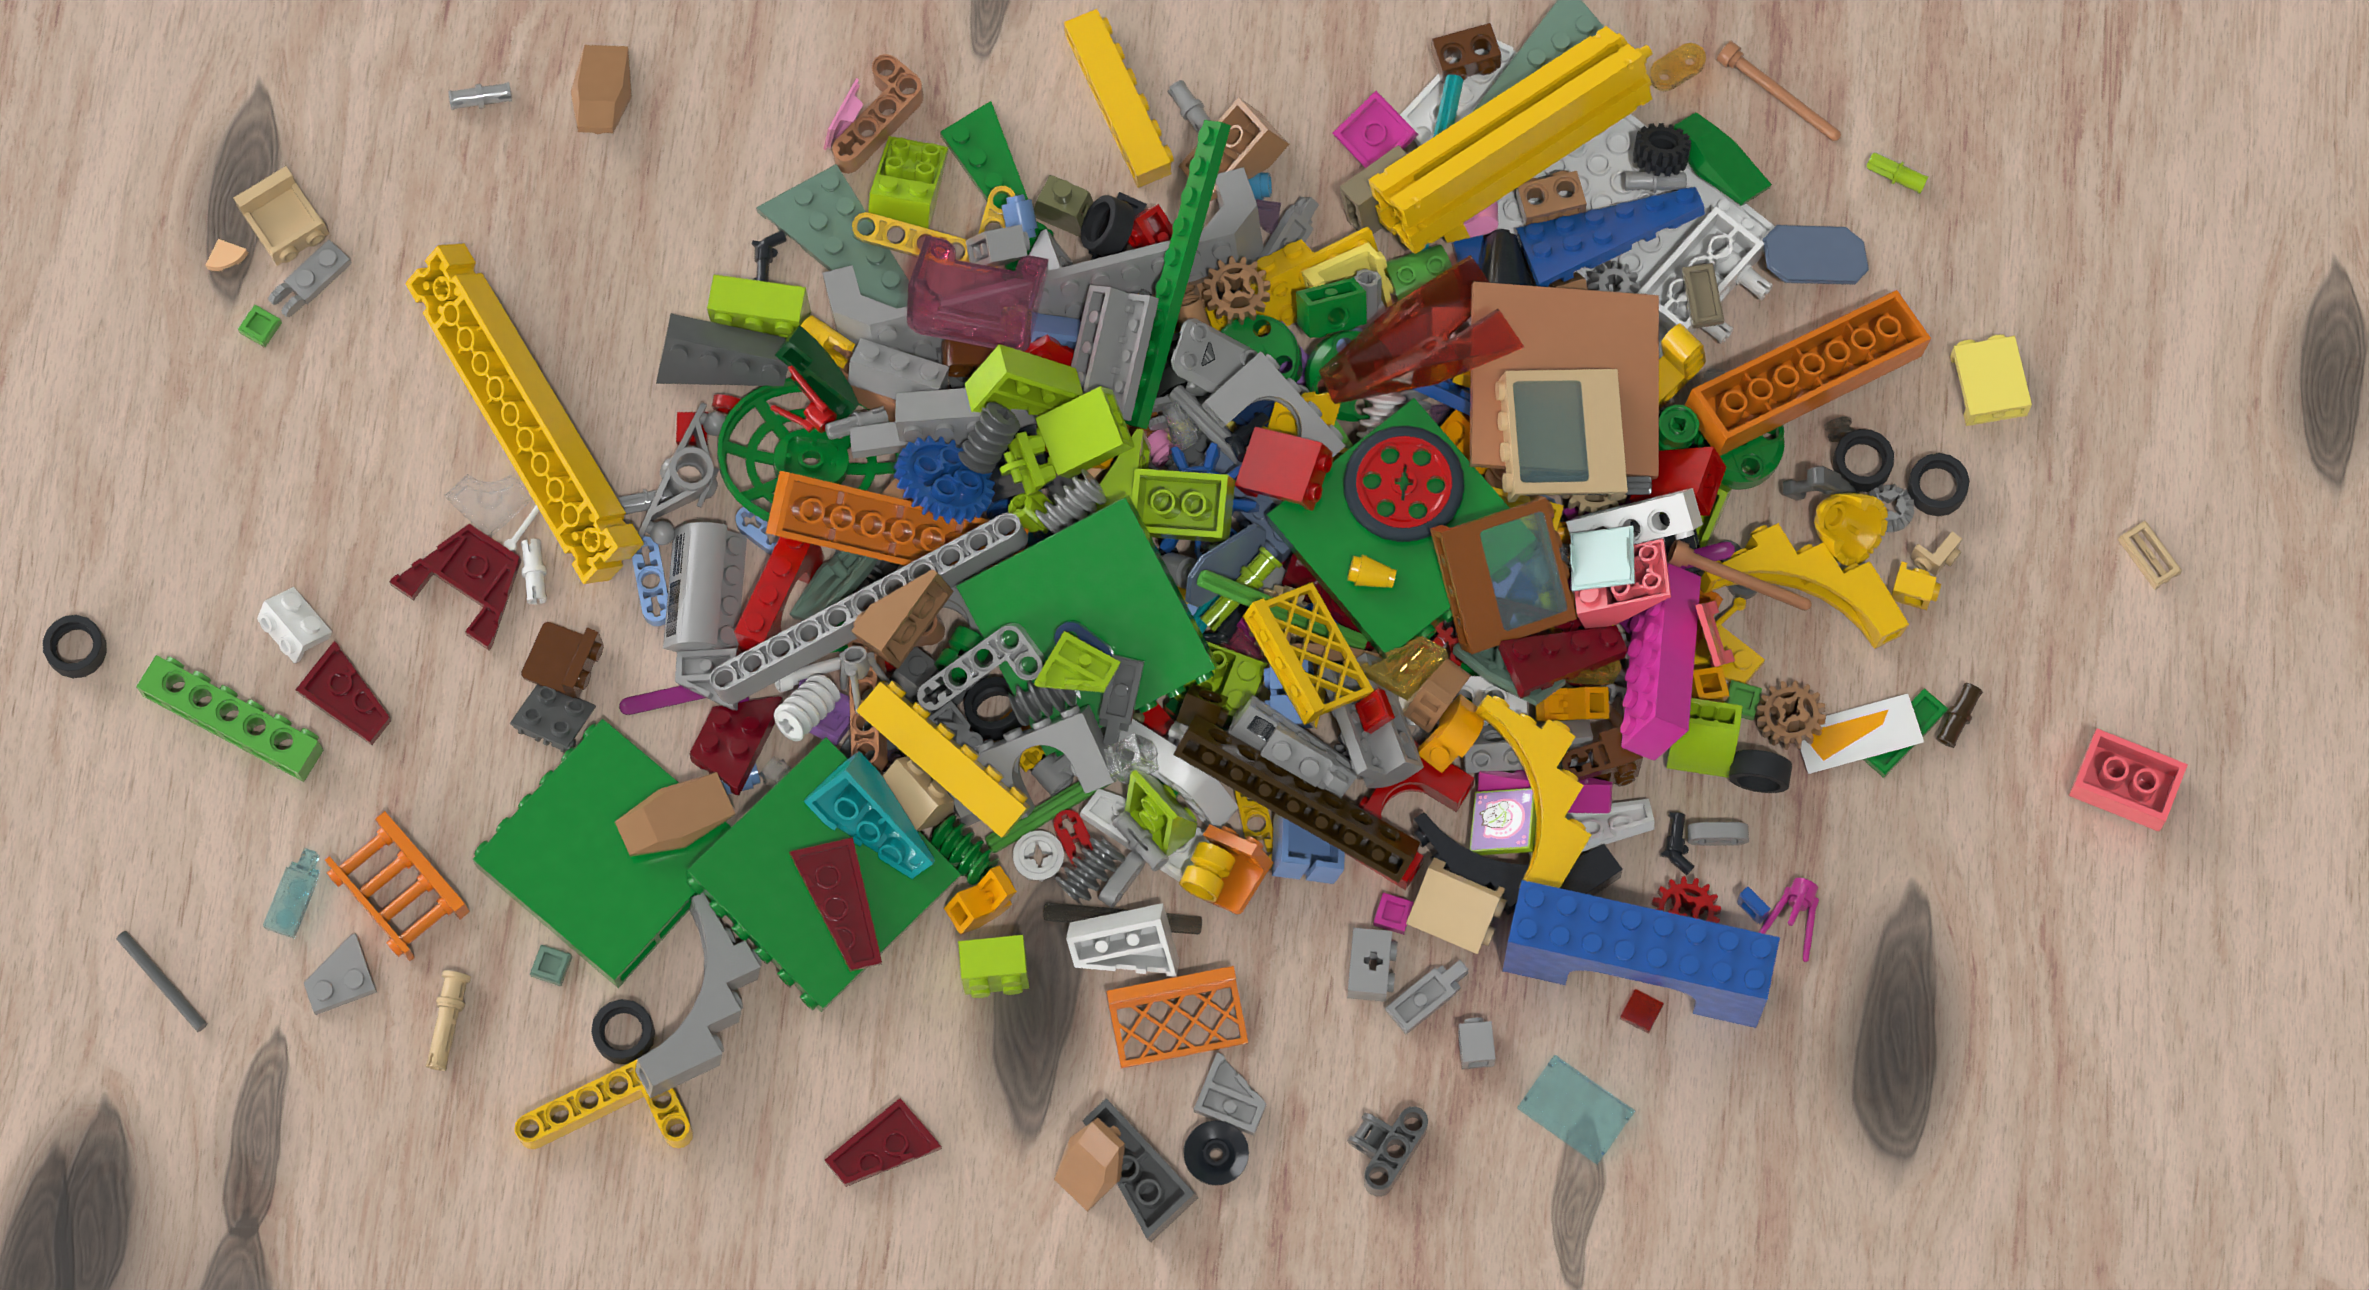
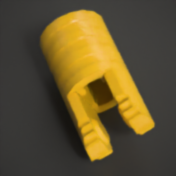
M809 316L801 324V327L819 342L839 367L844 369L848 361L847 358L833 348L837 345L846 351H852L855 343L817 317Z

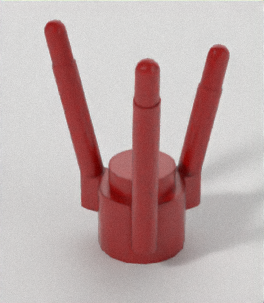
M789 366L788 370L792 374V380H796L805 392L802 389L800 390L811 401L804 411L806 419L804 420L776 405H771L770 409L801 425L809 433L814 428L819 433L825 432V425L836 420V413L818 397L794 366Z

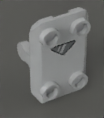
M1193 318L1186 320L1182 324L1181 335L1177 347L1174 349L1171 363L1175 373L1188 381L1186 390L1191 394L1201 396L1206 392L1214 394L1258 353Z

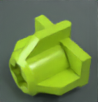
M1040 491L1029 496L1026 493H1021L1011 500L1008 512L1016 515L1023 527L1029 529L1028 532L1041 530L1046 534L1049 529L1038 519L1035 511L1039 510L1046 514L1047 510L1044 503L1047 501L1052 505L1054 504Z

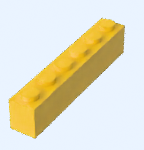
M1098 9L1065 21V37L1137 188L1171 175V163L1174 162L1173 154L1169 146H1163L1159 137L1162 136L1156 119L1150 120L1147 111L1150 109L1146 97L1143 93L1139 95L1135 88V85H1137L1136 77L1131 68L1126 69L1122 61L1125 59V55L1119 42L1114 44L1110 36L1113 34L1108 18H1102Z
M893 680L890 683L880 681L857 708L856 712L1001 838L1005 837L1031 807L1025 802L1028 797L1017 787L1013 786L1010 789L1001 781L1004 776L993 766L988 765L987 768L977 760L979 754L967 744L960 746L952 739L955 734L946 725L940 722L937 726L928 718L931 713L923 708L919 702L916 701L913 705L906 699L904 695L907 692Z

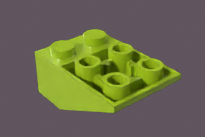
M889 136L870 190L868 213L929 229L937 203L948 147Z
M1207 642L1218 663L1217 668L1212 670L1214 676L1200 684H1197L1195 680L1185 684L1186 691L1174 698L1183 703L1185 695L1192 684L1226 696L1228 701L1225 708L1230 710L1225 725L1231 726L1233 716L1241 705L1245 707L1252 695L1258 697L1264 681V668H1267V663Z

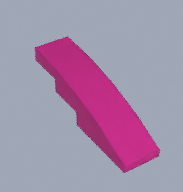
M1516 770L1514 773L1504 771L1479 772L1478 792L1531 788L1525 770ZM1595 778L1578 781L1584 786L1567 813L1609 814L1612 805L1613 782Z

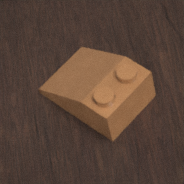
M1239 97L1218 120V122L1231 125L1218 174L1244 167L1249 180L1258 173L1268 169L1290 145L1258 110ZM1197 145L1179 165L1180 169L1187 176H1189L1190 162L1194 157ZM1214 186L1210 201L1217 198L1216 186Z
M932 569L871 604L866 611L861 612L857 616L851 632L868 650L899 669L954 591Z

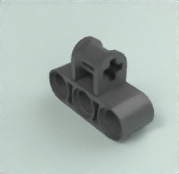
M1419 1107L1404 1109L1393 1127L1369 1113H1364L1362 1116L1363 1122L1354 1136H1349L1348 1143L1372 1159L1364 1174V1186L1371 1195L1376 1197L1384 1196L1391 1191L1425 1137L1428 1128V1117L1426 1112ZM1409 1118H1416L1422 1123V1127L1417 1131H1411L1405 1127L1404 1122ZM1392 1145H1399L1404 1149L1405 1154L1400 1158H1393L1388 1154L1387 1149ZM1381 1172L1387 1176L1388 1181L1382 1186H1377L1371 1182L1370 1176L1373 1173Z

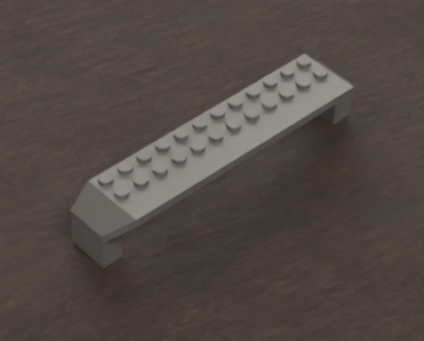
M1244 167L1217 175L1215 186L1219 211L1201 233L1188 283L1207 277L1210 268L1218 271L1217 262L1219 260L1227 265L1229 264L1230 256L1234 257L1235 263H1240L1242 257H1246V265H1250L1257 261L1263 250L1258 207ZM1171 240L898 309L862 296L853 265L823 272V278L836 330L855 343L851 352L854 353L862 338L942 364L941 343L949 337L990 336V327H1003L1004 346L1009 347L1011 340L1016 341L1013 334L1022 311L1075 318L1081 322L1090 285L1112 287L1132 294L1150 296L1156 294V285L1161 277L1165 263L1164 256ZM1216 286V291L1219 300H1221L1223 293L1219 291V287Z

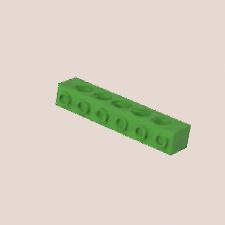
M157 655L154 657L136 686L143 697L304 782L324 751L319 741H317L319 737L305 728L299 731L291 727L292 723L279 714H275L274 717L264 712L265 708L253 700L248 699L246 703L238 699V694L224 685L218 688L210 684L211 679L198 671H194L193 674L183 669L184 665L172 657L168 656L166 660ZM178 682L185 683L181 691L171 692L174 684ZM206 696L212 697L211 702L207 706H198L201 698ZM239 711L238 716L234 720L225 721L227 713ZM256 726H266L262 734L257 736L251 735L252 730ZM286 739L293 740L292 745L288 749H278L282 741Z

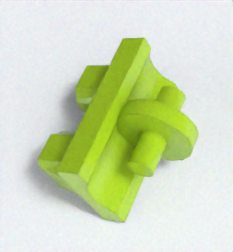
M1025 431L1016 434V438L1008 444L1010 451L1004 454L1007 464L999 470L1002 476L1011 474L1014 484L1022 482L1025 493L1029 496L1037 493L1044 485L1052 482L1056 478V473L1051 463L1038 466L1035 456L1045 452V443L1042 436H1027Z

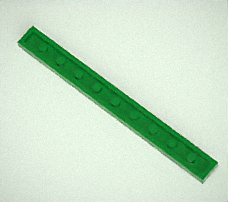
M1204 120L1198 133V144L1194 157L1190 162V172L1186 187L1181 194V205L1178 216L1173 223V234L1169 248L1164 256L1165 263L1162 274L1156 285L1155 297L1159 298L1135 407L1131 421H1125L1126 425L1147 429L1231 128V125L1223 122Z

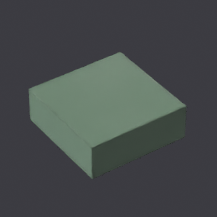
M541 945L530 976L561 987L571 963L572 955Z

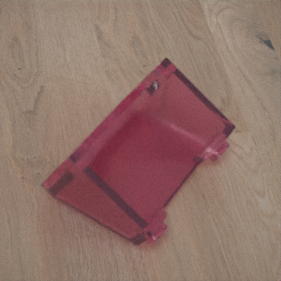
M926 236L908 284L907 324L911 330L921 335L994 349L1001 344L1020 351H1026L1033 336L1048 273L1049 259L1025 256L1018 261L1016 271L956 260L955 247L949 241Z

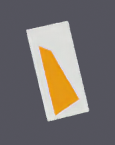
M1904 694L1827 715L1825 724L1820 725L1822 727L1821 735L1813 734L1814 739L1811 745L1803 740L1800 750L1807 772L1811 774L1923 743L1924 740L1909 695Z

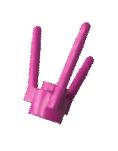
M1795 878L1792 886L1785 888L1782 898L1765 921L1759 933L1765 934L1788 900V904L1793 908L1788 920L1789 926L1794 925L1799 911H1806L1809 908L1803 948V961L1808 962L1815 912L1819 903V899L1815 897L1818 886L1810 880Z

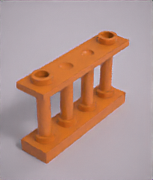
M384 811L375 818L380 827L376 831L378 835L340 866L330 856L326 858L325 862L330 868L326 873L337 887L344 884L388 935L390 940L386 943L398 957L404 954L411 961L415 958L407 947L411 942L445 914L449 916L454 913L461 920L470 911L450 885ZM394 843L400 850L396 854L398 858L358 890L347 876L386 844L390 846ZM414 866L420 873L416 878L418 881L378 913L367 899L403 869L407 868L409 870ZM433 889L440 897L436 901L438 904L398 936L387 922L425 891L429 893Z

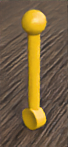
M1738 597L1734 599L1733 606L1715 622L1717 628L1737 610L1742 611L1745 609L1746 600L1744 598Z

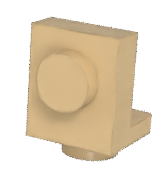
M1952 531L1934 554L1920 544H1917L1913 549L1911 559L1918 569L1926 570L1936 577L1946 564L1951 567L1960 556L1962 551L1958 548L1962 538Z

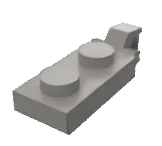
M1300 197L1295 205H1291L1258 259L1284 248L1289 243L1300 239L1304 242L1307 241L1314 229L1311 226L1312 221L1310 219L1319 206L1312 197Z
M1276 726L1261 750V756L1315 787L1324 789L1327 786L1342 793L1348 784L1349 776L1337 770L1339 764L1333 761V756L1281 726Z
M1459 960L1448 970L1443 965L1438 969H1432L1385 1008V1011L1407 1035L1456 995V992L1461 989L1458 982L1468 974V968Z

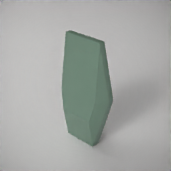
M840 551L818 568L790 612L792 618L803 621L848 597L870 574L878 559Z
M1460 643L1453 647V654L1485 681L1520 698L1499 652V645L1475 654L1461 650ZM1559 680L1552 687L1541 690V688L1534 690L1529 696L1522 698V700L1536 706L1563 687L1566 680Z

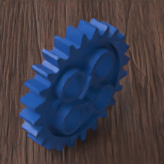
M927 436L925 442L918 437L915 443L908 442L906 448H903L894 465L896 469L894 478L899 480L897 488L906 489L902 497L912 498L914 500L911 505L912 507L919 505L923 507V515L930 511L933 513L934 520H937L939 516H943L946 524H949L952 518L958 524H961L964 518L970 523L974 517L980 518L983 512H986L995 494L992 490L995 482L989 480L992 473H976L966 467L958 456V453L964 450L962 447L960 449L957 448L953 439L950 444H945L941 436L937 442L931 436Z

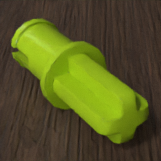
M1878 153L1871 155L1866 167L1868 170L1892 180L1891 184L1894 185L1896 182L1921 194L1929 177L1904 166L1905 162L1903 161L1900 164Z

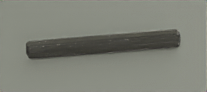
M1047 902L1043 908V918L1046 921L1071 923L1128 911L1129 909ZM1166 913L1171 932L1201 934L1202 917Z

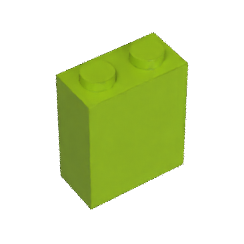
M1100 386L1035 418L1039 427L1036 429L1037 435L1042 436L1050 455L1048 463L1053 465L1055 473L1061 477L1070 479L1082 473V469H1091L1135 447L1113 390Z
M1691 698L1689 731L1668 749L1666 768L1729 778L1730 766L1734 760L1740 732L1742 705Z

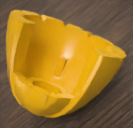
M1839 493L1830 495L1819 503L1816 508L1814 522L1816 532L1821 542L1825 543L1836 561L1846 566L1854 563L1860 564L1869 558V553H1874L1873 549L1880 545L1882 541L1881 536L1885 535L1888 521L1885 519L1888 517V512L1884 506L1885 504L1880 499L1866 494Z

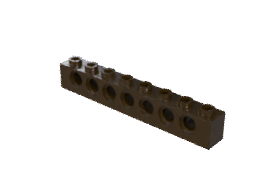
M1195 714L1173 753L1174 756L1398 883L1400 882L1416 855L1420 845L1418 840L1330 790L1311 785L1261 756V751Z

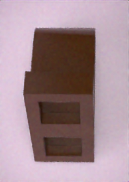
M990 327V336H959L943 340L941 343L942 365L949 367L948 376L955 378L971 377L999 344L1004 345L1003 327Z

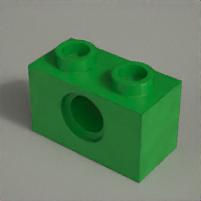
M1354 278L1296 291L1297 324L1309 338H1320L1329 333L1341 330L1348 331L1357 326L1367 324L1366 291Z

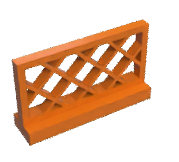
M1234 966L1106 991L1121 1069L1249 1043ZM1231 988L1233 1002L1226 1012L1210 1002L1217 990ZM1211 992L1207 999L1201 996L1200 994ZM1194 995L1204 1002L1194 1018L1178 1008L1186 996ZM1180 998L1176 1005L1168 1001L1170 999ZM1162 1001L1172 1008L1163 1024L1146 1014L1155 1002ZM1148 1004L1144 1011L1136 1007ZM1207 1005L1223 1015L1214 1030L1198 1021ZM1233 1007L1235 1008L1236 1018L1229 1014ZM1131 1008L1141 1016L1133 1028L1129 1030L1119 1023L1117 1010ZM1175 1011L1192 1021L1182 1037L1165 1027ZM1144 1017L1159 1027L1150 1043L1134 1033ZM1226 1017L1238 1025L1240 1038L1227 1041L1216 1033ZM1194 1024L1211 1034L1202 1046L1195 1047L1185 1040ZM1120 1029L1128 1034L1124 1041H1122ZM1163 1030L1179 1040L1172 1052L1163 1053L1153 1046ZM1131 1036L1147 1046L1140 1058L1126 1060L1124 1046ZM1213 1037L1221 1041L1209 1044ZM1182 1043L1189 1047L1187 1049L1177 1050ZM1150 1049L1157 1053V1055L1145 1057Z

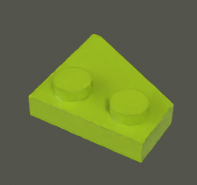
M1064 631L1037 676L1034 685L1043 688L1104 693L1121 662Z

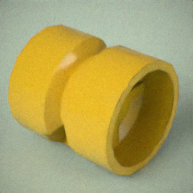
M1199 842L1191 857V861L1194 864L1186 867L1179 885L1197 898L1215 902L1224 886L1222 878L1229 876L1236 860L1229 852L1214 844Z

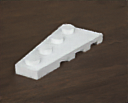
M1099 788L1080 812V817L1131 850L1129 848L1130 843L1112 825L1117 816L1125 811L1127 798ZM1197 827L1195 837L1168 856V862L1160 870L1179 882L1186 867L1194 864L1191 861V857L1199 842L1210 843L1203 836L1205 830Z
M1649 799L1612 803L1609 814L1567 813L1565 816L1568 820L1572 818L1581 822L1586 827L1585 831L1591 834L1582 852L1602 844L1606 845L1654 830V817Z

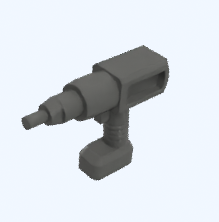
M1824 466L1812 467L1807 470V480H1787L1783 482V494L1796 501L1805 499L1806 492L1819 491L1826 495L1839 493L1860 494L1846 479L1841 477L1840 473Z

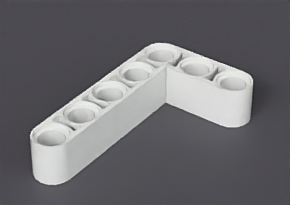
M1132 719L1128 732L1121 730L1118 745H1108L1115 752L1179 792L1198 818L1207 826L1210 824L1221 829L1239 808L1218 780L1174 756L1173 753L1177 748L1175 745ZM1102 727L1100 730L1103 736H1105L1106 727Z

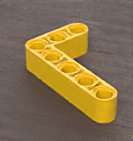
M998 186L990 192L978 234L985 232L986 226L990 223H997L1002 228H1006L1002 209L994 205L993 199L999 193H1004L1009 197L1015 196L1011 188ZM867 212L857 215L852 223L854 236L863 243L979 275H991L998 268L997 266L971 271L966 246L967 239ZM862 220H870L875 224V230L871 235L865 236L858 232L857 226ZM893 228H899L905 233L904 240L899 244H893L887 238L888 232ZM923 236H929L935 242L934 248L929 252H923L917 246L918 240ZM958 244L963 247L965 255L962 259L952 260L948 257L947 250L951 245Z
M1681 323L1674 326L1661 341L1663 356L1659 359V410L1702 369L1706 362L1704 345Z
M637 1060L522 1115L516 1121L514 1128L515 1134L523 1146L528 1149H537L644 1097L665 1141L671 1147H686L693 1139V1129L673 1088L653 1098L649 1097L635 1072ZM616 1083H628V1088L623 1094L617 1095L612 1093V1088ZM665 1095L672 1098L668 1107L663 1109L655 1107V1102L659 1097ZM596 1096L599 1098L594 1108L585 1109L582 1107L587 1097ZM564 1110L569 1112L568 1119L564 1123L558 1124L553 1122V1117L558 1111ZM682 1124L685 1126V1131L681 1136L672 1137L669 1135V1130L673 1125ZM528 1126H539V1132L536 1136L532 1138L523 1136L524 1130Z

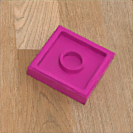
M1377 91L1332 133L1365 168L1398 145L1404 150L1419 135Z

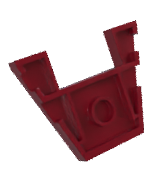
M469 523L439 544L437 549L431 554L412 563V567L404 573L395 575L389 583L414 601L431 577L435 575L482 606V610L466 629L465 633L466 636L490 651L522 560L520 556Z

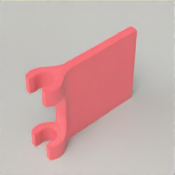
M1716 600L1695 605L1698 619H1700L1711 653L1708 656L1711 667L1734 662L1732 649L1724 651L1713 614L1720 613Z

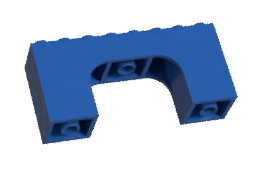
M1521 880L1503 972L1566 985L1568 974L1572 971L1603 973L1683 992L1695 999L1693 1014L1756 1028L1768 999L1780 937Z

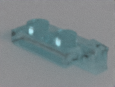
M304 848L299 862H292L289 867H286L263 923L265 929L295 939L318 882L320 872L315 868L320 856L316 851Z

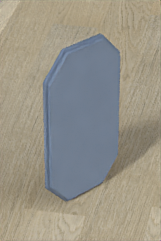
M1776 225L1763 239L1767 269L1785 283L1855 285L1869 270L1864 241L1847 227Z
M1253 523L1221 544L1209 546V551L1199 558L1188 575L1185 602L1199 607L1218 596V594L1197 585V579L1202 570H1208L1236 581L1241 575L1240 568L1243 565H1249L1260 553L1259 548L1261 546L1265 548L1266 529Z

